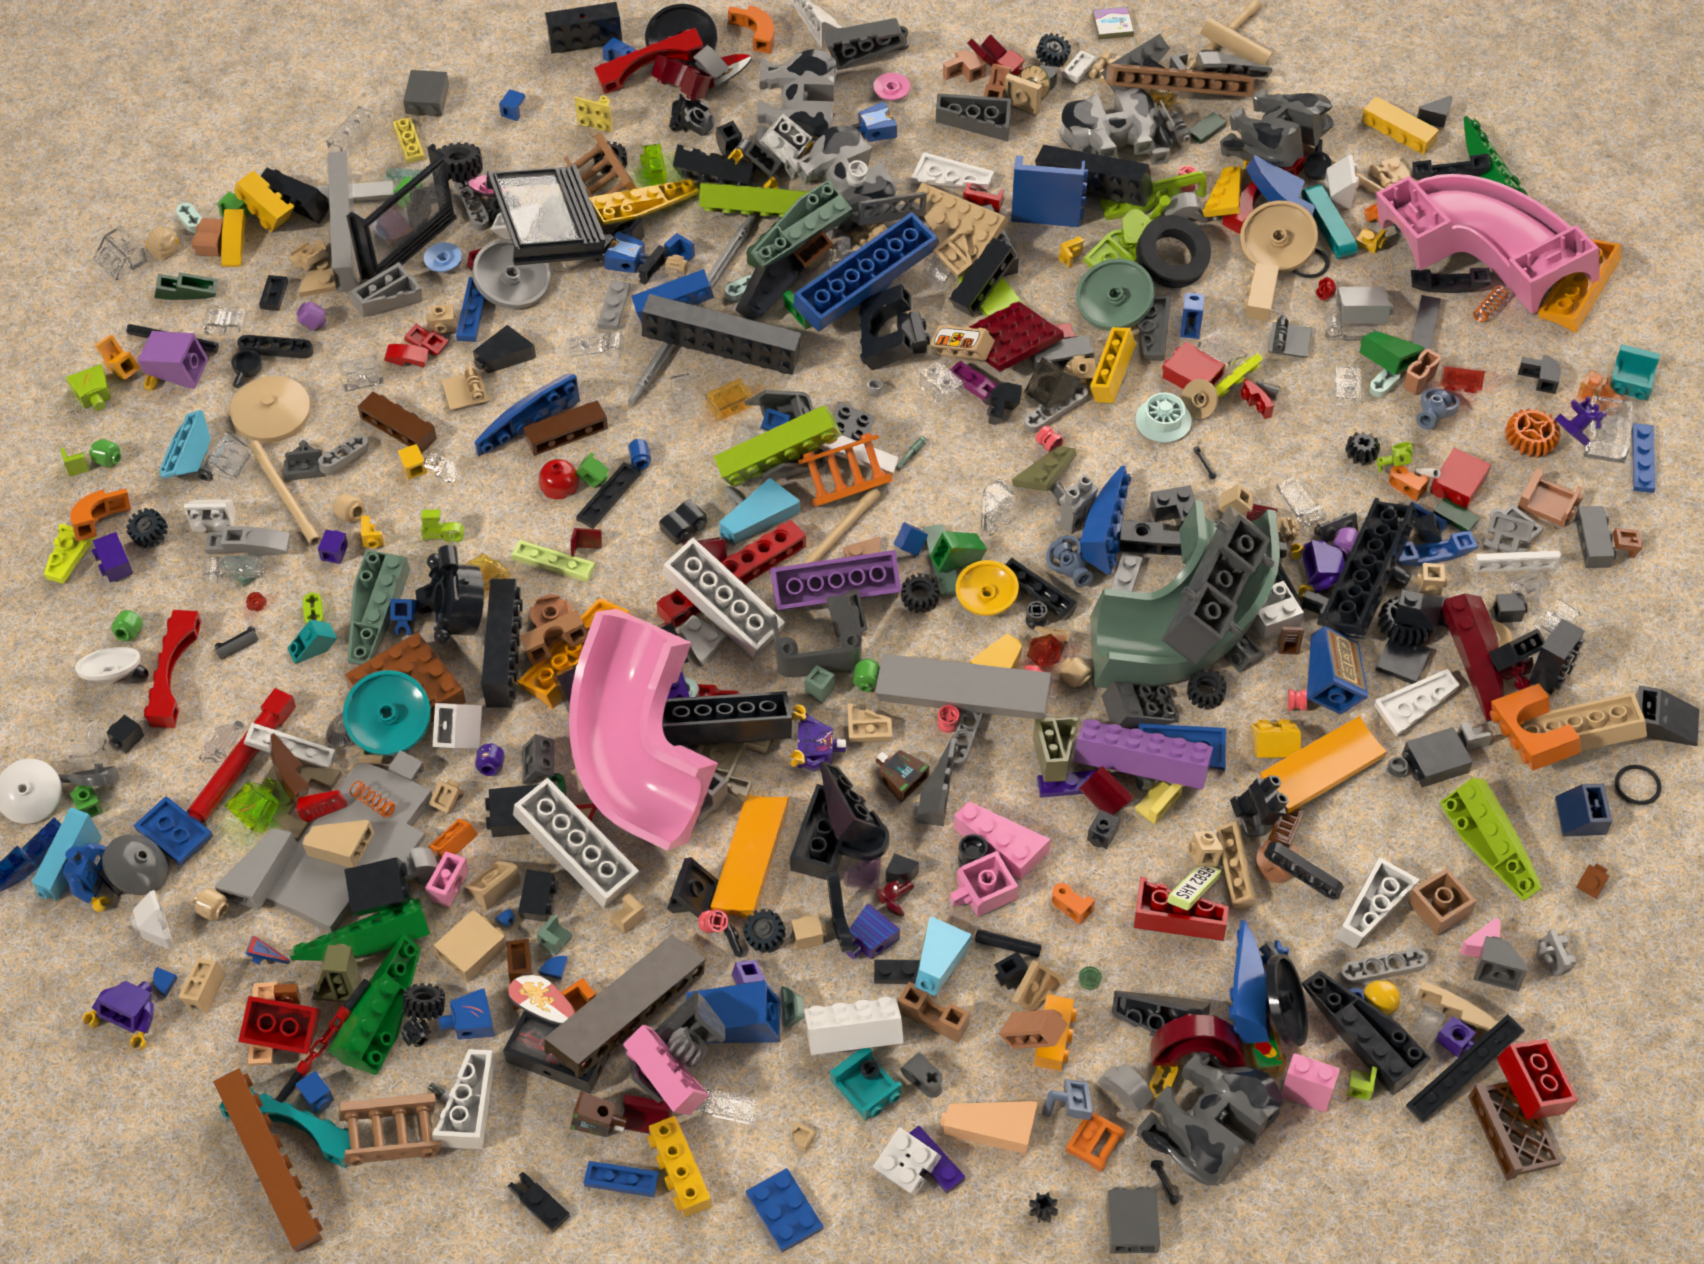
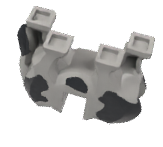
M816 49L800 52L784 64L773 65L766 58H761L760 90L781 88L783 106L781 109H775L768 106L763 100H758V123H767L772 126L784 114L812 137L810 142L817 141L827 129L833 127L836 60L829 54ZM758 125V142L769 128Z
M1133 87L1125 91L1116 90L1114 112L1110 114L1105 113L1098 93L1084 100L1069 102L1062 111L1060 136L1072 150L1096 154V151H1098V155L1116 158L1117 149L1129 144L1134 145L1135 155L1151 153V164L1158 165L1169 162V148L1172 147L1173 143L1172 136L1164 125V120L1157 103L1146 91Z
M850 126L830 127L813 145L811 152L801 159L786 158L784 168L792 181L800 177L806 185L811 180H816L818 177L823 176L824 181L829 180L852 208L851 212H858L859 202L896 196L897 188L894 180L886 171L883 163L868 168L872 147L865 142L857 128ZM856 160L864 162L868 168L865 183L860 187H853L846 180L849 164ZM885 203L881 208L889 207V205ZM871 206L865 207V210L873 209ZM850 213L846 221L827 232L830 238H833L837 232L851 230L858 224L851 220Z

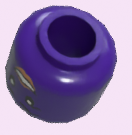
M494 743L480 746L475 758L476 769L485 776H493L501 772L505 758L503 749Z

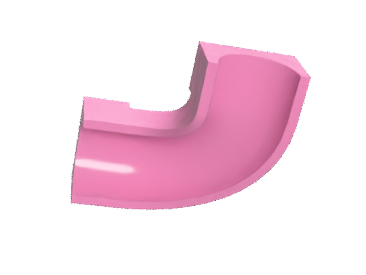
M1460 174L1436 175L1416 182L1408 176L1376 193L1379 225L1383 229L1393 224L1397 225L1408 241L1416 267L1420 271L1454 253H1469L1486 264L1531 314L1539 311L1541 299L1546 291L1562 277L1574 272H1583L1592 283L1599 280V248L1577 225L1570 227L1558 215L1541 203L1504 184L1486 178Z
M619 609L599 611L595 613L576 667L572 685L569 732L576 771L591 801L603 815L629 833L668 851L689 842L718 762L681 745L673 746L666 740L663 733L662 719L666 700L672 683L678 681L692 642Z

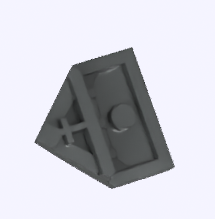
M302 440L299 442V447L292 452H286V460L284 461L285 481L326 477V474L319 470L318 459L322 456V451L312 448L308 445V442Z

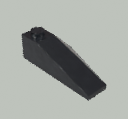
M822 761L820 763L830 825L835 832V837L841 842L846 841L857 844L884 834L886 829L875 811L871 810L869 812L865 807L864 803L866 800L851 789L853 784L838 766Z

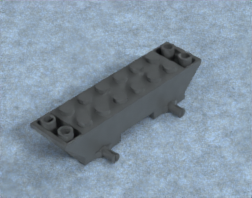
M1231 506L1227 507L1222 519L1216 522L1215 527L1217 529L1189 586L1184 587L1181 591V594L1184 596L1162 638L1163 642L1193 665L1197 664L1216 642L1222 640L1228 629L1236 636L1241 634L1243 629L1233 622L1234 614L1238 608V605H1236L1237 599L1249 575L1255 572L1260 562L1269 569L1275 564V561L1266 555L1267 546L1271 539Z

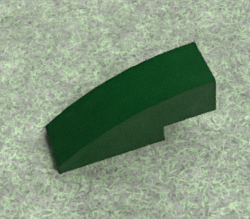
M181 272L178 273V277L158 274L154 298L193 300L216 296L218 279Z

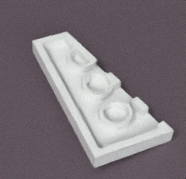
M923 153L911 177V183L966 188L967 183L970 182L972 183L971 188L988 189L994 178V171Z
M1446 669L1375 700L1374 706L1397 738L1457 691L1459 683L1451 672Z

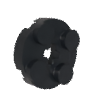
M698 99L697 101L687 100L680 108L681 124L700 136H703L713 128L715 120L713 114L710 115L707 111L709 107Z

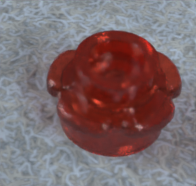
M252 592L247 596L246 607L250 611H261L264 605L267 604V600L261 593Z

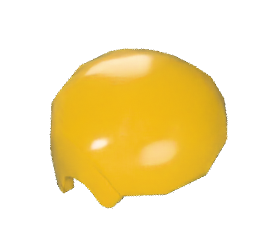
M1385 980L1372 981L1367 984L1363 994L1369 1004L1387 1016L1396 1012L1400 1005V995L1394 984Z

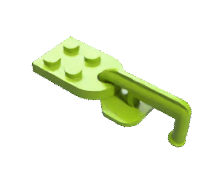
M1197 171L1153 182V192L1145 207L1099 199L1105 220L1122 218L1132 209L1146 212L1158 205L1161 196L1166 195L1171 199L1181 193L1180 187L1197 183L1198 189L1196 194L1199 197H1205L1207 195L1206 173L1204 171Z
M1166 195L1161 196L1158 205L1148 216L1139 209L1130 210L1122 219V229L1109 232L1082 261L1090 268L1110 259H1127L1135 262L1137 259L1136 245L1145 227L1163 213L1170 204V198Z

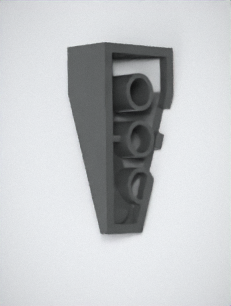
M1209 49L1201 50L1196 56V71L1243 74L1250 77H1269L1272 73L1271 67L1217 51L1211 52Z
M952 737L920 795V802H915L914 815H917L918 823L944 826L956 738Z

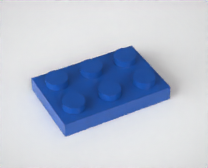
M167 796L133 825L136 831L156 843L167 856L180 866L213 837L209 829L194 817L188 816L189 814Z
M788 1168L746 1190L747 1197L781 1252L823 1230V1224Z

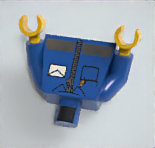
M85 844L83 847H71L65 853L68 861L63 870V875L69 883L71 894L88 904L89 902L92 903V907L96 912L106 910L101 904H109V898L102 896L97 899L96 897L103 883L99 873L104 870L102 857L107 846Z

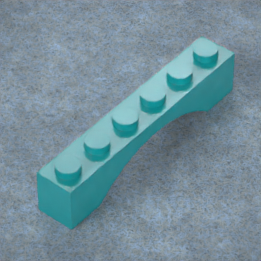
M250 1087L253 1095L256 1094V1092H254V1090ZM266 1093L258 1094L263 1103V1106L260 1107L263 1115L267 1113L273 1122H282L302 1130L315 1141L321 1149L325 1160L347 1168L349 1164L344 1165L343 1160L345 1150L351 1149L348 1128L341 1129L328 1119H323L322 1121L315 1118V1115L309 1111L303 1110L301 1112L296 1110L288 1102H277ZM221 1102L219 1109L222 1115L231 1119L223 1102Z

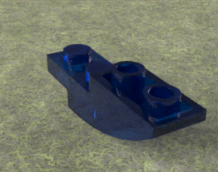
M53 817L22 848L17 845L0 861V892L24 880L40 867L62 824L58 819Z

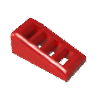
M339 790L302 796L297 799L296 811L303 821L309 822L347 807V801Z

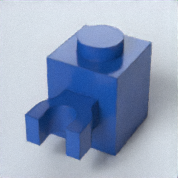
M391 599L390 620H397L394 635H400L401 627L406 628V635H412L409 621H416L415 599Z

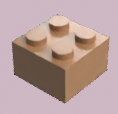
M1446 868L1413 888L1408 903L1436 935H1439L1471 915L1476 900L1454 874Z

